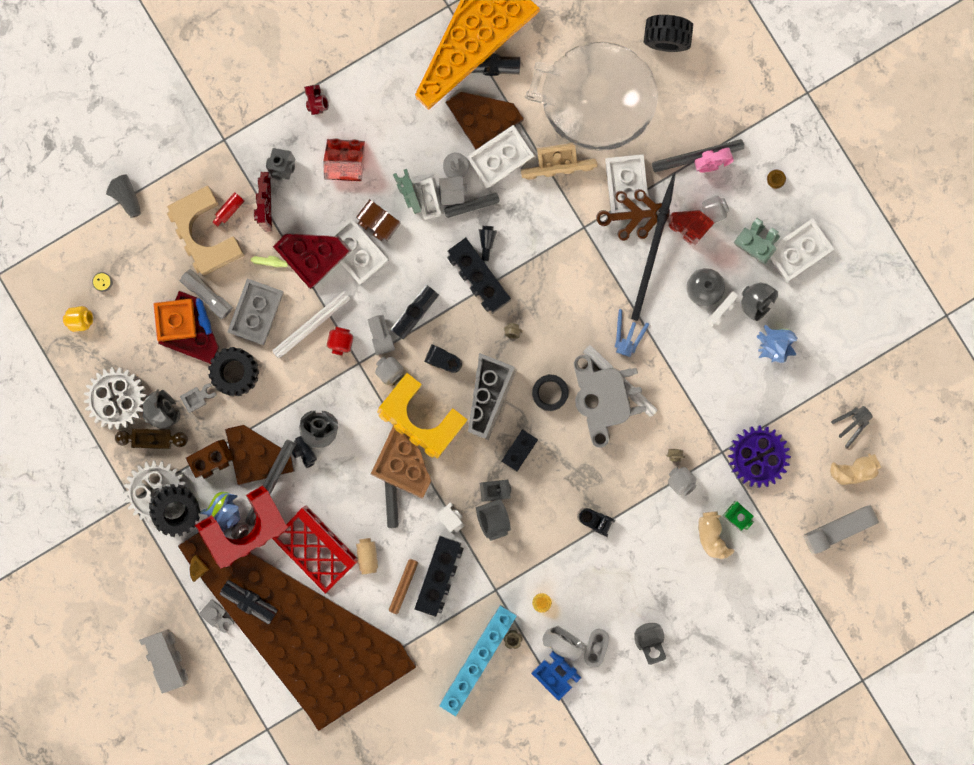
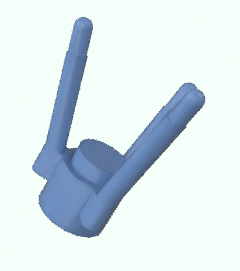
M619 309L614 347L617 348L616 353L631 357V354L635 353L636 347L646 332L649 323L645 324L633 344L631 338L636 323L633 322L627 339L622 338L620 342L622 309Z

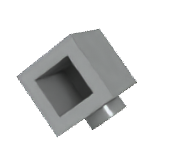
M462 176L439 178L441 205L464 203V195H468L467 184H463Z

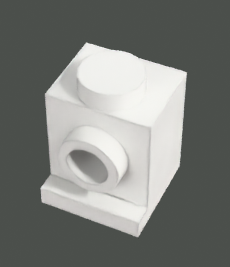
M450 502L436 516L450 533L453 530L457 533L465 525L460 520L462 515L456 508L454 510L451 509L453 504Z

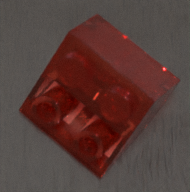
M327 139L323 159L324 180L362 181L365 141L356 139Z
M700 210L673 212L667 219L669 228L674 232L679 231L683 235L682 238L690 245L692 243L696 245L715 223Z

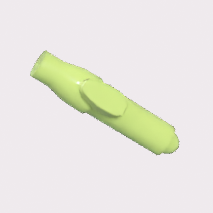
M254 256L250 259L254 264L288 267L286 261L275 256H268V258Z

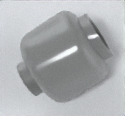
M719 196L703 201V209H700L703 220L707 219L711 224L725 219L729 212L725 199H721Z
M383 357L376 363L378 367L375 373L384 384L395 385L403 378L404 368L394 357L387 359Z
M676 467L669 473L668 485L676 494L687 496L696 488V477L686 467L680 469Z

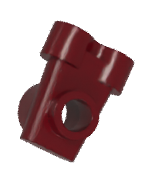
M320 85L305 86V95L308 99L306 101V108L308 112H311V115H317L328 110V99L325 95L321 96Z

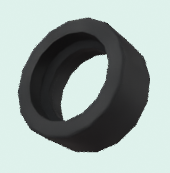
M548 374L536 381L533 386L532 397L539 408L545 411H554L560 409L566 403L569 390L566 382L561 377ZM546 382H555L561 388V398L554 404H547L540 399L539 389Z

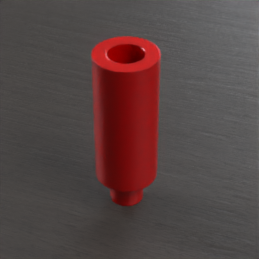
M234 192L214 214L216 218L212 223L217 227L222 222L225 224L245 200Z

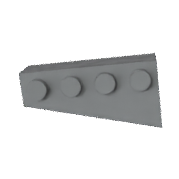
M479 353L468 432L489 441L517 369L512 365Z

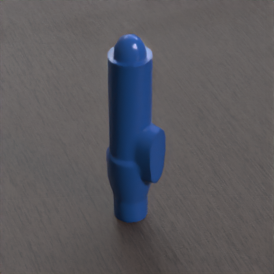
M197 298L195 304L199 313L198 321L200 326L204 328L206 335L211 334V323L203 301Z

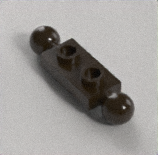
M132 429L131 435L123 430L117 432L115 442L120 446H125L131 442V448L171 449V443L176 447H184L188 442V438L183 432H178L171 436V430Z

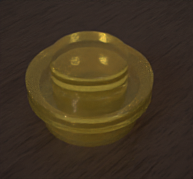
M539 593L533 598L532 605L537 612L544 613L551 608L552 602L547 594Z

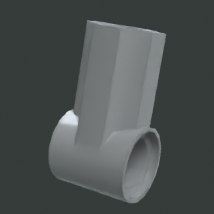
M384 315L368 319L376 355L394 351V344L391 334L388 332Z

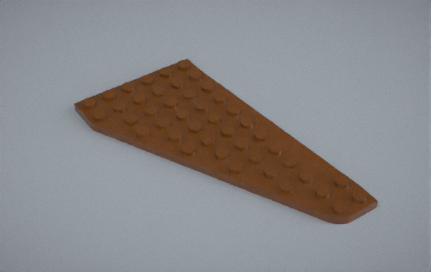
M199 532L178 545L189 564L192 558L198 555L209 568L200 577L304 709L318 731L416 668L399 640L250 552L247 556L236 559L230 566L220 569ZM231 580L245 590L248 589L256 593L263 601L278 609L271 623L267 624L253 614L245 613L235 603L220 595L225 583Z

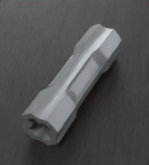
M189 269L182 275L179 281L207 303L220 319L225 318L231 312L233 307L206 286L193 270Z

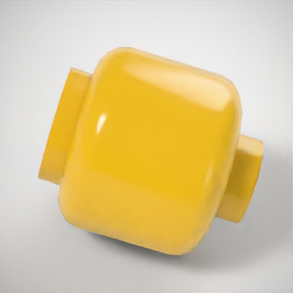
M85 306L71 307L65 312L63 323L72 332L85 331L93 324V314Z

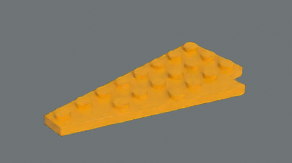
M460 0L415 93L416 99L428 110L431 109L538 14L540 8L531 0Z

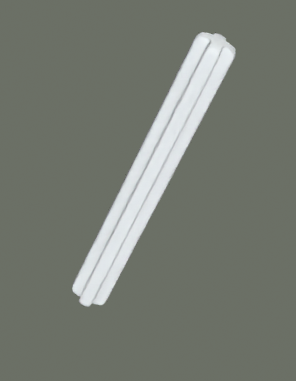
M345 291L342 292L273 349L275 356L281 358L350 301V296Z
M591 345L584 350L583 353L588 355L600 370L614 368ZM624 378L626 389L633 388L634 386ZM641 393L629 396L638 406H646L647 411L645 413L649 417H652L657 412V409Z

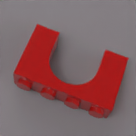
M263 485L246 495L256 514L255 526L247 536L240 539L226 537L212 515L195 525L220 569L230 566L236 559L247 556L251 550L265 545L268 540L280 536L288 529L273 499Z

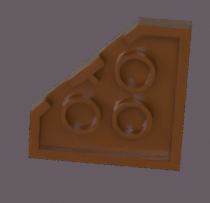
M460 92L445 102L475 150L511 126H516L524 121L514 103Z
M246 425L225 429L229 449L235 459L232 462L237 484L242 485L266 479L282 448ZM291 455L281 475L295 472Z

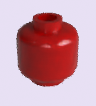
M335 327V330L333 329L329 332L327 347L332 350V354L343 356V352L348 353L351 351L354 336L348 329Z

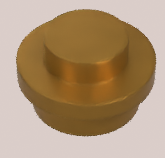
M772 170L767 175V183L774 189L781 188L786 182V176L781 170Z

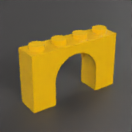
M406 373L379 406L378 416L383 421H389L393 424L394 429L400 434L404 433L410 437L409 440L414 445L423 447L428 456L438 459L468 419L452 408L443 421L435 428L420 429L414 426L407 416V405L420 390L422 384Z

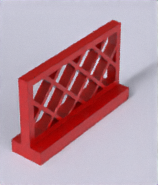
M307 505L302 507L286 524L288 528L291 526V530L286 529L283 533H291V544H284L279 539L280 536L272 538L325 594L358 562V558ZM298 518L304 523V531L294 530V522ZM294 533L304 534V544H294ZM307 534H315L317 536V544H307ZM294 547H304V558L296 557ZM307 547H317V558H307ZM321 547L328 548L331 551V558H321ZM307 561H317L318 571H310L307 568ZM321 561H331V572L321 571ZM334 561H341L346 568L342 572H334ZM321 575H331V583L327 587L321 582Z

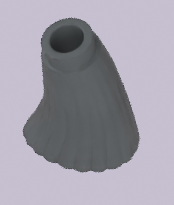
M127 174L112 179L107 188L106 195L116 199L130 218L141 215L137 196Z

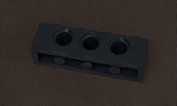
M466 237L447 251L449 254L447 259L452 266H458L460 269L458 274L464 282L466 280L469 281L471 284L469 289L475 297L480 296L483 301L481 305L486 312L491 311L494 314L511 301L510 296ZM464 257H469L472 263L469 266H463L461 260ZM476 272H480L483 275V279L479 282L474 281L472 278ZM486 288L494 290L495 293L492 297L484 295L483 292Z
M439 536L414 610L435 617L437 613L442 614L445 605L442 599L444 594L448 596L451 587L448 581L450 576H455L458 567L454 565L456 558L460 559L464 550L461 547V542ZM443 553H449L452 556L450 563L445 564L441 561ZM437 571L444 572L446 576L444 581L438 582L435 580L434 575ZM434 589L439 592L437 600H431L428 597L430 590Z

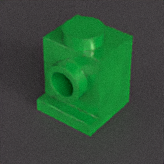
M734 501L722 515L739 531L743 529L748 530L754 523L751 520L754 516L738 501ZM739 514L744 515V519L742 521H739L737 518Z

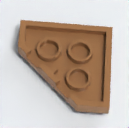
M393 425L370 475L423 499L431 479L426 470L420 449L409 440L410 437L406 434L397 432Z

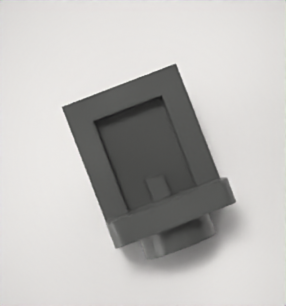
M508 479L479 483L482 502L511 498V486Z

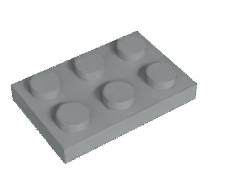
M247 278L228 333L265 345L284 292Z

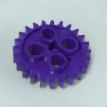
M761 425L757 426L756 431L751 426L749 433L743 429V436L736 434L738 441L732 440L731 442L735 446L728 448L733 452V454L727 456L733 459L728 465H734L735 467L731 472H738L736 479L743 477V484L749 481V487H753L754 483H756L757 488H760L762 483L765 487H768V481L776 484L775 477L781 480L780 472L787 473L783 467L790 466L789 463L785 462L786 459L791 458V456L785 453L790 450V448H784L787 441L781 442L782 434L775 436V429L769 433L768 426L763 431ZM761 438L767 441L765 449H761L758 446V441ZM772 447L774 448L772 452L761 457L762 461L755 460L747 466L744 465L745 462L757 456L756 452L759 454ZM743 448L750 450L748 458L742 456L741 451ZM770 455L776 457L777 461L774 466L768 463ZM754 464L760 468L758 475H754L751 472V467Z

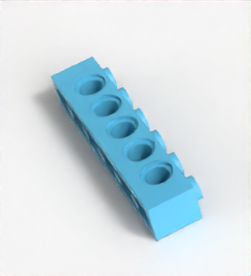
M499 605L440 702L439 707L456 717L517 617V614Z

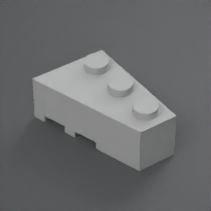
M167 629L139 640L140 644H145L148 655H146L148 662L151 661L153 674L162 694L187 684L188 675L186 670L181 667L180 662L182 658L180 652L175 650L174 643L176 641L172 632H169Z

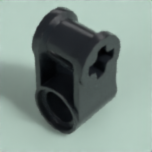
M431 344L424 362L451 373L460 371L462 361L459 357ZM456 359L455 362L458 364L457 367L453 366L452 369H450V365L448 364V362Z
M582 508L577 514V519L581 524L605 537H608L611 524L616 521L590 508ZM585 511L591 513V519L588 522L582 520V514Z

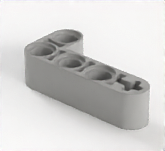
M867 505L804 534L803 537L810 552L817 554L830 548V545L878 524L879 521L872 506Z

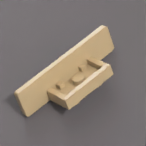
M575 143L537 148L539 167L521 169L520 171L522 178L532 180L542 175L552 177L556 173L562 172L564 174H572L575 170L591 171L593 168L598 167L595 158L577 161Z

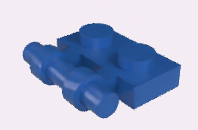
M552 651L549 656L554 661L549 664L544 659L531 674L559 701L572 688L567 681L572 678L577 683L582 677L577 673V669L574 666L571 667L564 660L565 657ZM558 665L566 672L563 677L555 670Z

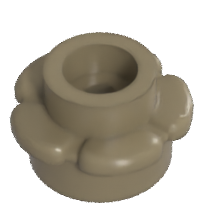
M509 323L508 326L504 327V335L508 338L518 339L520 333H522V329H519L518 324Z
M668 449L666 456L670 457L669 461L681 462V458H685L683 456L684 450Z
M510 630L503 638L505 646L509 649L519 648L523 640L522 635L518 634L516 630Z

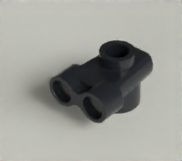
M301 436L295 438V447L292 451L293 457L298 458L301 456L306 468L313 466L317 460V457L311 450L313 447L307 445Z

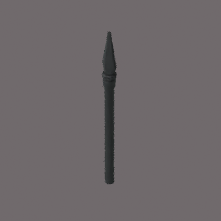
M676 172L672 175L662 201V206L659 208L660 213H658L656 229L631 317L635 321L639 320L668 214H670L669 207L672 201Z

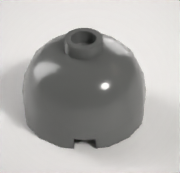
M703 268L695 271L687 281L686 291L688 297L699 306L708 307L716 304L722 298L725 292V283L723 277L717 271Z
M762 282L753 284L750 287L747 286L742 292L741 307L743 312L752 320L759 321L771 309L768 307L770 303H775L778 291Z
M157 389L147 396L143 403V418L147 423L157 428H167L179 421L180 413L179 410H174L172 404L176 403L170 394L165 390L159 391Z
M316 410L305 413L301 417L299 425L301 438L307 445L314 448L329 446L336 438L338 421L333 414L327 411L316 413Z

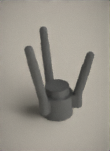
M865 406L859 409L855 407L852 411L831 421L834 424L854 415L852 417L854 422L839 434V438H842L856 425L860 426L845 445V448H849L862 430L870 424L869 420L873 418L871 412Z

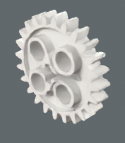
M111 367L110 373L103 369V375L96 373L97 380L90 379L93 385H86L90 392L84 393V395L89 396V399L84 400V403H89L90 406L85 408V410L92 411L89 417L96 416L95 423L102 421L101 427H105L108 423L109 429H113L115 425L116 429L120 430L121 424L128 428V422L135 424L134 417L141 418L138 412H143L141 405H143L144 401H142V398L147 397V395L141 392L146 388L144 386L139 387L142 380L135 381L136 374L129 376V370H126L123 374L122 368H118L116 372L115 368ZM120 381L125 383L123 391H118L117 384ZM110 382L112 383L113 392H112L111 388L109 387V383H110ZM102 388L107 390V395L104 398L99 396ZM114 394L119 396L117 403L112 401ZM127 399L132 401V406L129 409L124 407V402ZM118 405H119L120 409L122 410V414H121V415L119 414ZM109 406L114 408V413L111 416L106 414V409Z
M153 460L152 466L145 462V468L138 465V472L135 470L131 471L134 477H127V480L131 483L124 484V487L129 489L123 492V495L129 496V498L125 499V502H131L128 510L134 508L133 515L135 516L140 513V520L145 516L147 517V523L150 522L149 503H151V497L153 496L151 494L152 489L142 483V480L147 481L153 489L159 488L160 492L165 485L167 487L170 484H174L175 487H178V484L182 486L186 484V481L179 480L182 474L176 476L177 468L172 471L170 470V463L163 467V461H161L159 466L156 465L155 460ZM156 473L160 476V481L153 483L150 481L149 476ZM144 488L147 491V495L139 497L136 494V490ZM181 502L169 504L164 510V516L168 515L172 519V512L178 514L177 506L183 507L184 504Z

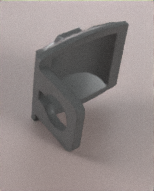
M501 499L476 507L478 522L486 538L492 541L508 535V531H511L508 513Z
M646 623L638 627L634 633L635 644L639 650H643L648 664L652 665L664 661L666 655L661 645L664 642V632L661 625ZM651 647L660 651L659 657L651 658L649 656Z

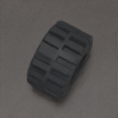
M675 15L650 16L646 19L643 43L652 49L665 52L689 50L691 48L694 24L686 18Z
M235 347L224 348L220 353L217 352L215 354V358L211 359L210 362L212 363L208 367V370H210L208 376L211 379V384L219 392L229 396H242V394H247L250 389L255 387L254 384L258 381L257 376L259 374L258 364L254 360L255 358L247 351ZM231 361H239L244 366V376L237 383H229L223 375L225 366Z
M170 484V487L167 488L165 485L162 487L163 490L161 492L157 490L155 492L156 496L151 497L152 503H149V514L156 529L159 532L162 531L166 536L170 534L171 537H175V534H178L180 537L183 536L185 531L188 534L191 532L190 528H195V522L200 519L198 515L201 514L199 503L187 487L184 488L179 484L178 487H175L174 484ZM173 502L185 504V511L180 517L169 519L164 516V510L169 504Z

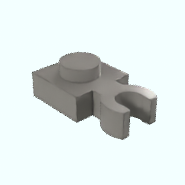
M212 384L204 385L201 391H199L198 387H195L180 396L189 413L206 405L205 398H214L217 395L216 392L212 394L207 393V389Z
M213 599L199 613L212 627L218 623L219 629L223 633L228 631L224 628L225 622L230 623V625L234 624L231 618L223 616L227 611Z

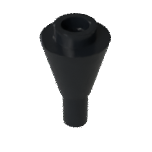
M482 225V229H478L481 247L483 248L482 260L489 261L490 249L492 248L497 230H494V226Z

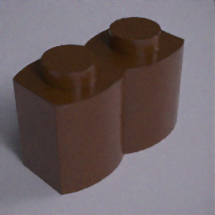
M370 199L356 216L357 220H359L357 224L365 230L369 228L374 231L373 236L381 242L383 239L388 242L401 224L399 220Z

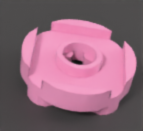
M724 148L715 153L710 150L702 153V158L695 160L697 172H711L718 170V166L724 164V167L728 166L734 159L730 148Z

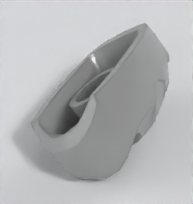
M559 626L548 629L543 635V645L552 648L556 654L567 659L576 660L585 650V645L582 641Z

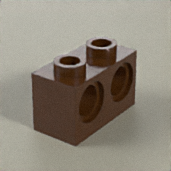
M225 439L218 440L186 457L194 477H203V479L214 475L213 471L216 469L221 471L229 467V462L235 460ZM217 452H220L222 456L220 461L216 457ZM201 460L205 462V469H202L200 466Z

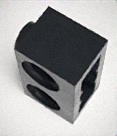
M522 429L501 462L518 472L538 439Z

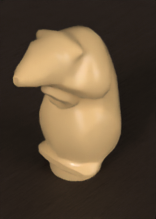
M868 453V457L856 459L853 466L837 465L833 462L830 473L841 485L857 484L875 478L881 466L876 455Z
M718 511L702 513L703 517H700L698 521V530L703 549L713 558L725 559L734 553V549L727 548L726 543L719 536L722 531L719 521L721 515H718Z

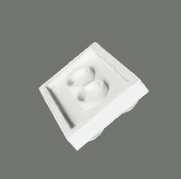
M514 125L466 156V159L487 189L535 158Z
M644 154L606 158L611 213L631 211L623 203H619L615 199V194L618 191H624L627 197L642 210H649L650 208L643 201H638L634 197V192L637 189L644 190L646 196H648ZM638 192L637 198H642L643 192ZM619 194L618 200H623L624 194Z
M351 217L329 235L339 236L352 250L340 263L359 285H362L389 261Z
M812 218L774 244L777 250L770 257V260L787 283L832 252L834 248Z

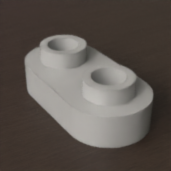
M595 629L590 634L584 653V660L590 667H598L604 660L609 643V635L603 629ZM597 635H602L603 640L601 642L596 641ZM595 653L597 659L591 660L590 655Z

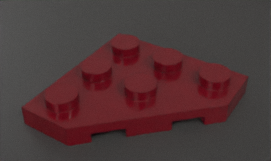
M261 172L260 177H258L259 190L256 193L257 209H254V221H257V224L265 232L272 231L271 175L269 172Z
M287 233L273 246L309 289H313L352 251L339 236Z
M179 291L175 300L193 299L197 337L160 341L158 344L211 364V359L215 358V354L219 349L213 331L211 334L206 335L204 328L200 326L198 321L199 313L195 304L197 297Z

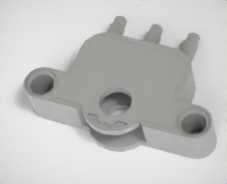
M580 355L574 361L578 385L581 388L575 399L576 407L582 415L588 418L587 424L593 445L602 448L610 440L608 426L621 424L630 416L647 411L646 406L631 408L628 397L642 393V388L633 387L626 389L624 378L633 376L638 371L637 368L621 371L616 368H607L594 371L591 358L588 355ZM584 358L588 361L586 369L579 367V359ZM588 394H594L598 397L599 404L597 407L590 408L586 405L585 398ZM597 434H604L606 441L598 443L596 441Z

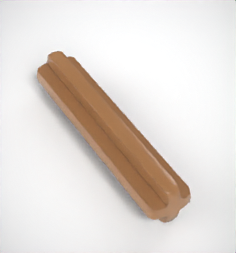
M409 559L389 607V612L393 614L399 613L418 565L416 560Z

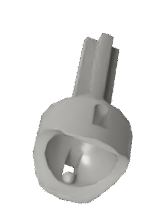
M454 152L449 154L443 162L445 175L448 178L464 177L469 169L466 157L461 153Z

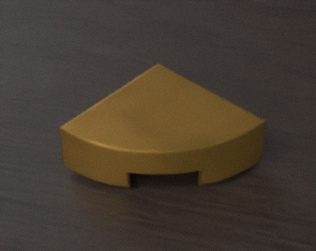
M198 555L192 558L189 569L190 577L195 582L209 570Z

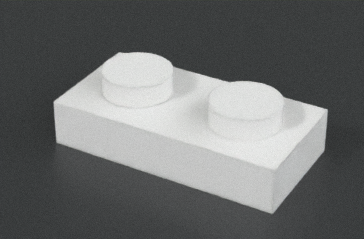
M435 178L415 183L424 220L444 215Z
M732 291L705 322L710 326L718 325L725 318L723 313L727 309L731 311L738 303L736 301L738 295Z

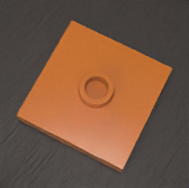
M193 299L153 303L158 342L197 337Z

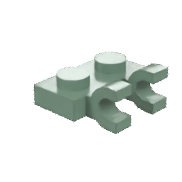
M403 170L405 175L401 178L398 177L397 173H394L396 185L399 192L403 194L407 207H412L414 214L421 212L408 170Z
M756 218L751 229L749 230L745 227L734 241V244L766 264L777 250L774 243L778 241L780 235L772 227L765 240L758 236L765 226L762 220Z

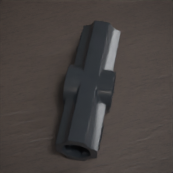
M491 54L471 73H483L486 76H498L500 74L520 75V57H504L499 54Z
M426 285L391 330L404 340L439 297V294ZM412 308L420 309V315L418 317H412L410 315V310Z
M228 580L221 589L220 595L235 603L245 613L253 614L267 624L271 623L278 609L263 601L256 593L248 589L245 590L231 580Z

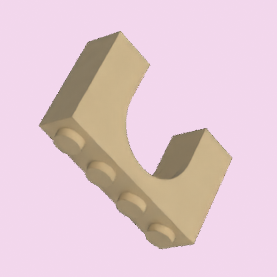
M209 186L167 206L169 210L167 215L171 223L175 222L178 227L175 231L179 239H184L186 246H184L186 253L189 257L192 255L195 261L192 263L194 269L203 276L245 256L234 236L211 247H204L195 242L192 235L194 221L201 214L219 206Z

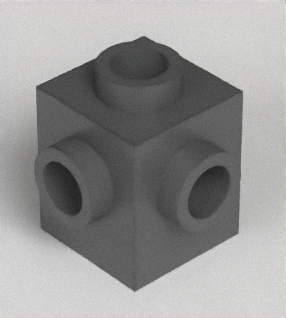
M273 148L270 158L266 161V169L274 179L289 180L291 173L295 170L296 159L291 151Z

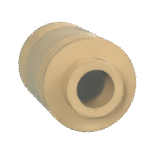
M371 538L359 539L360 543L356 544L359 571L362 574L376 573L378 561L375 541L371 542Z

